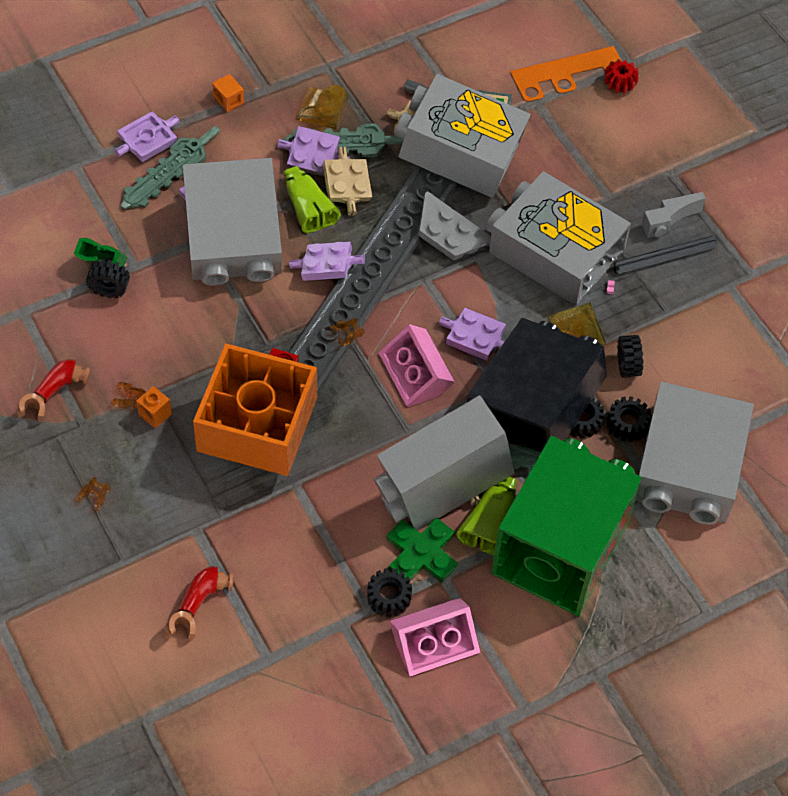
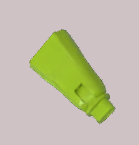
M298 166L283 172L287 192L303 232L309 234L337 223L341 216L340 211L308 174L301 171Z
M508 477L485 491L474 510L457 532V538L461 543L476 548L481 538L480 550L494 555L498 528L514 502L516 479Z

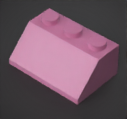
M409 324L379 352L407 407L440 396L455 382L430 335L424 328Z
M461 598L390 621L396 646L409 676L480 653L470 607Z

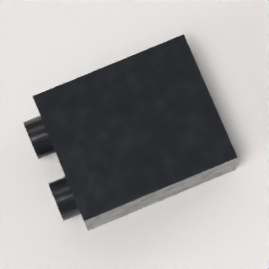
M521 318L466 396L467 402L480 395L505 431L507 440L542 452L551 435L562 441L568 437L606 379L604 347L590 336L583 335L578 338L561 332L551 322L541 321L536 323Z

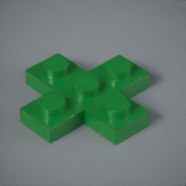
M437 517L422 533L402 519L386 535V540L402 552L389 565V571L392 573L393 568L397 569V574L402 571L405 573L404 578L408 576L411 581L424 569L442 583L458 567V562L442 550L455 536V531Z

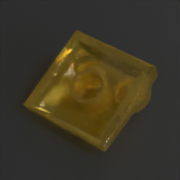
M332 85L327 89L308 87L296 120L337 129L347 104L349 93H346V90L339 85Z
M591 302L547 318L548 322L556 325L561 332L578 338L583 335L590 336L596 339L602 346L607 345Z

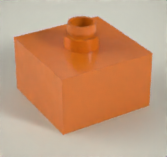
M225 343L193 420L196 451L289 476L317 400V367Z

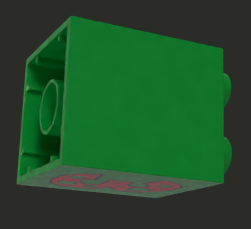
M551 435L498 528L491 574L580 617L628 526L642 477L636 475L634 469L622 460L611 459L606 461L591 454L588 447L576 439L567 438L562 441Z

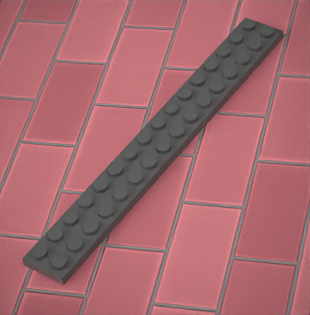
M420 166L416 167L357 253V255L364 254L365 264L352 265L347 272V278H340L289 352L299 356V363L317 367V395L422 239L418 236L425 193L428 191L445 203L457 186V182Z

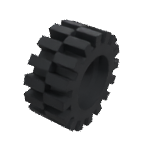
M101 259L100 262L96 260L90 266L86 285L89 286L90 290L94 289L93 293H101L100 296L102 297L104 295H107L108 298H112V296L114 298L122 297L126 292L130 279L129 271L125 270L124 266L119 267L117 262L113 264L112 260H108V262H105L104 259Z
M639 335L618 337L617 357L620 375L622 377L641 376L644 360Z
M629 396V400H626V397H621V401L617 399L611 405L607 418V427L610 426V433L615 431L614 437L618 438L620 435L622 436V441L629 438V442H633L634 437L636 440H640L641 436L644 437L651 421L650 408L646 409L647 404L645 402L641 405V399L637 398L636 401H633L631 396ZM630 414L635 416L638 422L636 424H627L621 420L620 416Z
M595 397L592 398L585 409V412L590 414L591 419L589 421L578 420L571 432H574L573 437L577 438L578 434H581V438H585L586 434H588L590 438L593 436V433L597 434L599 432V428L601 429L604 408L600 406L601 402L599 400L594 402Z
M385 568L384 573H381L379 570L376 572V577L374 575L371 576L367 586L368 604H372L371 609L374 612L378 610V615L382 616L383 612H386V617H391V613L398 616L399 611L404 613L406 606L409 607L412 598V583L410 584L408 576L404 578V572L401 571L397 574V569L393 568L392 573H389V568ZM385 586H393L398 589L399 595L395 599H385L381 596L380 590Z

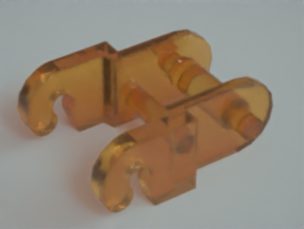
M357 318L345 322L343 320L338 321L336 327L334 325L330 326L331 332L341 329L346 330L348 336L345 337V341L341 339L338 342L341 347L353 343V339L361 337L365 333L364 329L358 327ZM353 327L355 331L350 332L348 328Z
M118 382L117 388L122 389L124 387L128 395L124 400L112 399L111 404L116 406L118 403L120 408L125 409L127 406L137 408L136 400L146 391L142 388L132 387L130 383ZM132 394L136 395L135 400L130 399Z
M93 477L89 480L88 486H83L79 492L77 502L81 503L82 497L85 498L86 495L92 493L99 497L94 507L98 511L100 509L99 505L102 506L106 501L105 495L111 489L110 483L107 482L104 485L97 482V477ZM96 486L102 490L98 493L92 489Z

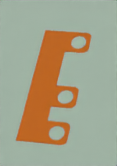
M611 46L510 72L524 100L533 101L544 97L538 82L551 79L557 92L573 91L577 86L571 74L603 67L605 70L611 61L616 62L619 59L622 62L615 47ZM566 79L570 81L571 87L562 89L558 86V82ZM530 87L536 88L538 95L536 97H529L525 94V90Z

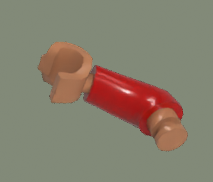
M72 359L57 363L47 373L33 393L26 394L21 398L17 406L16 415L18 419L25 416V410L35 408L39 411L37 421L43 422L45 414L44 403L65 385H71L72 381L78 383L80 380L83 381V384H87L90 368L87 367L84 370L82 366L76 365V360Z
M211 566L201 570L192 579L178 612L172 615L165 626L164 632L167 640L175 634V625H184L188 631L187 639L194 638L196 625L193 617L208 595L215 594L216 590H223L224 587L227 588V591H232L233 573L229 572L228 575H225L224 572L218 571V567Z

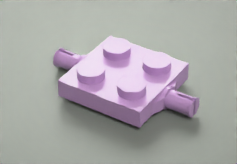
M152 111L117 131L118 137L124 144L114 149L116 155L120 157L130 151L141 162H144L171 147L177 141V137L170 128L180 123L178 117L174 115L165 121Z
M298 126L296 136L292 142L279 139L277 148L289 150L288 168L298 166L301 171L325 177L323 162L324 160L339 159L337 148L340 137Z
M351 242L316 243L307 245L306 254L302 259L290 260L289 267L290 269L302 268L301 276L303 281L347 278V272L352 265L365 264L364 254L351 256Z
M464 308L459 318L455 321L443 316L439 321V325L451 329L446 339L447 345L486 361L505 342L501 340L506 327L505 323Z

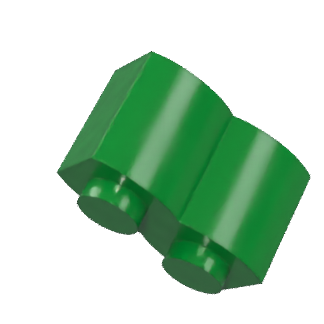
M79 238L74 251L78 258L90 264L96 260L100 262L101 259H104L105 262L112 260L113 264L117 262L119 267L125 266L127 255L114 247L102 245L89 238Z

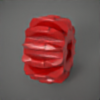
M619 59L616 62L611 61L604 71V84L608 85L609 90L615 89L616 93L622 91L625 94L627 90L632 91L638 84V68H635L634 63H628L627 59L624 62H621Z

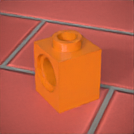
M230 74L212 83L213 97L226 112L245 103L244 89Z
M154 386L136 400L139 416L155 429L172 415L170 399Z

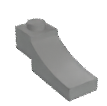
M703 192L662 200L660 208L645 211L642 227L647 238L661 237L668 234L669 227L677 221L702 212L706 199Z

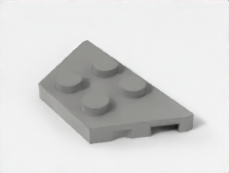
M428 191L425 193L418 236L452 260L461 258L465 254L477 252L479 248L486 245L490 247L491 236Z

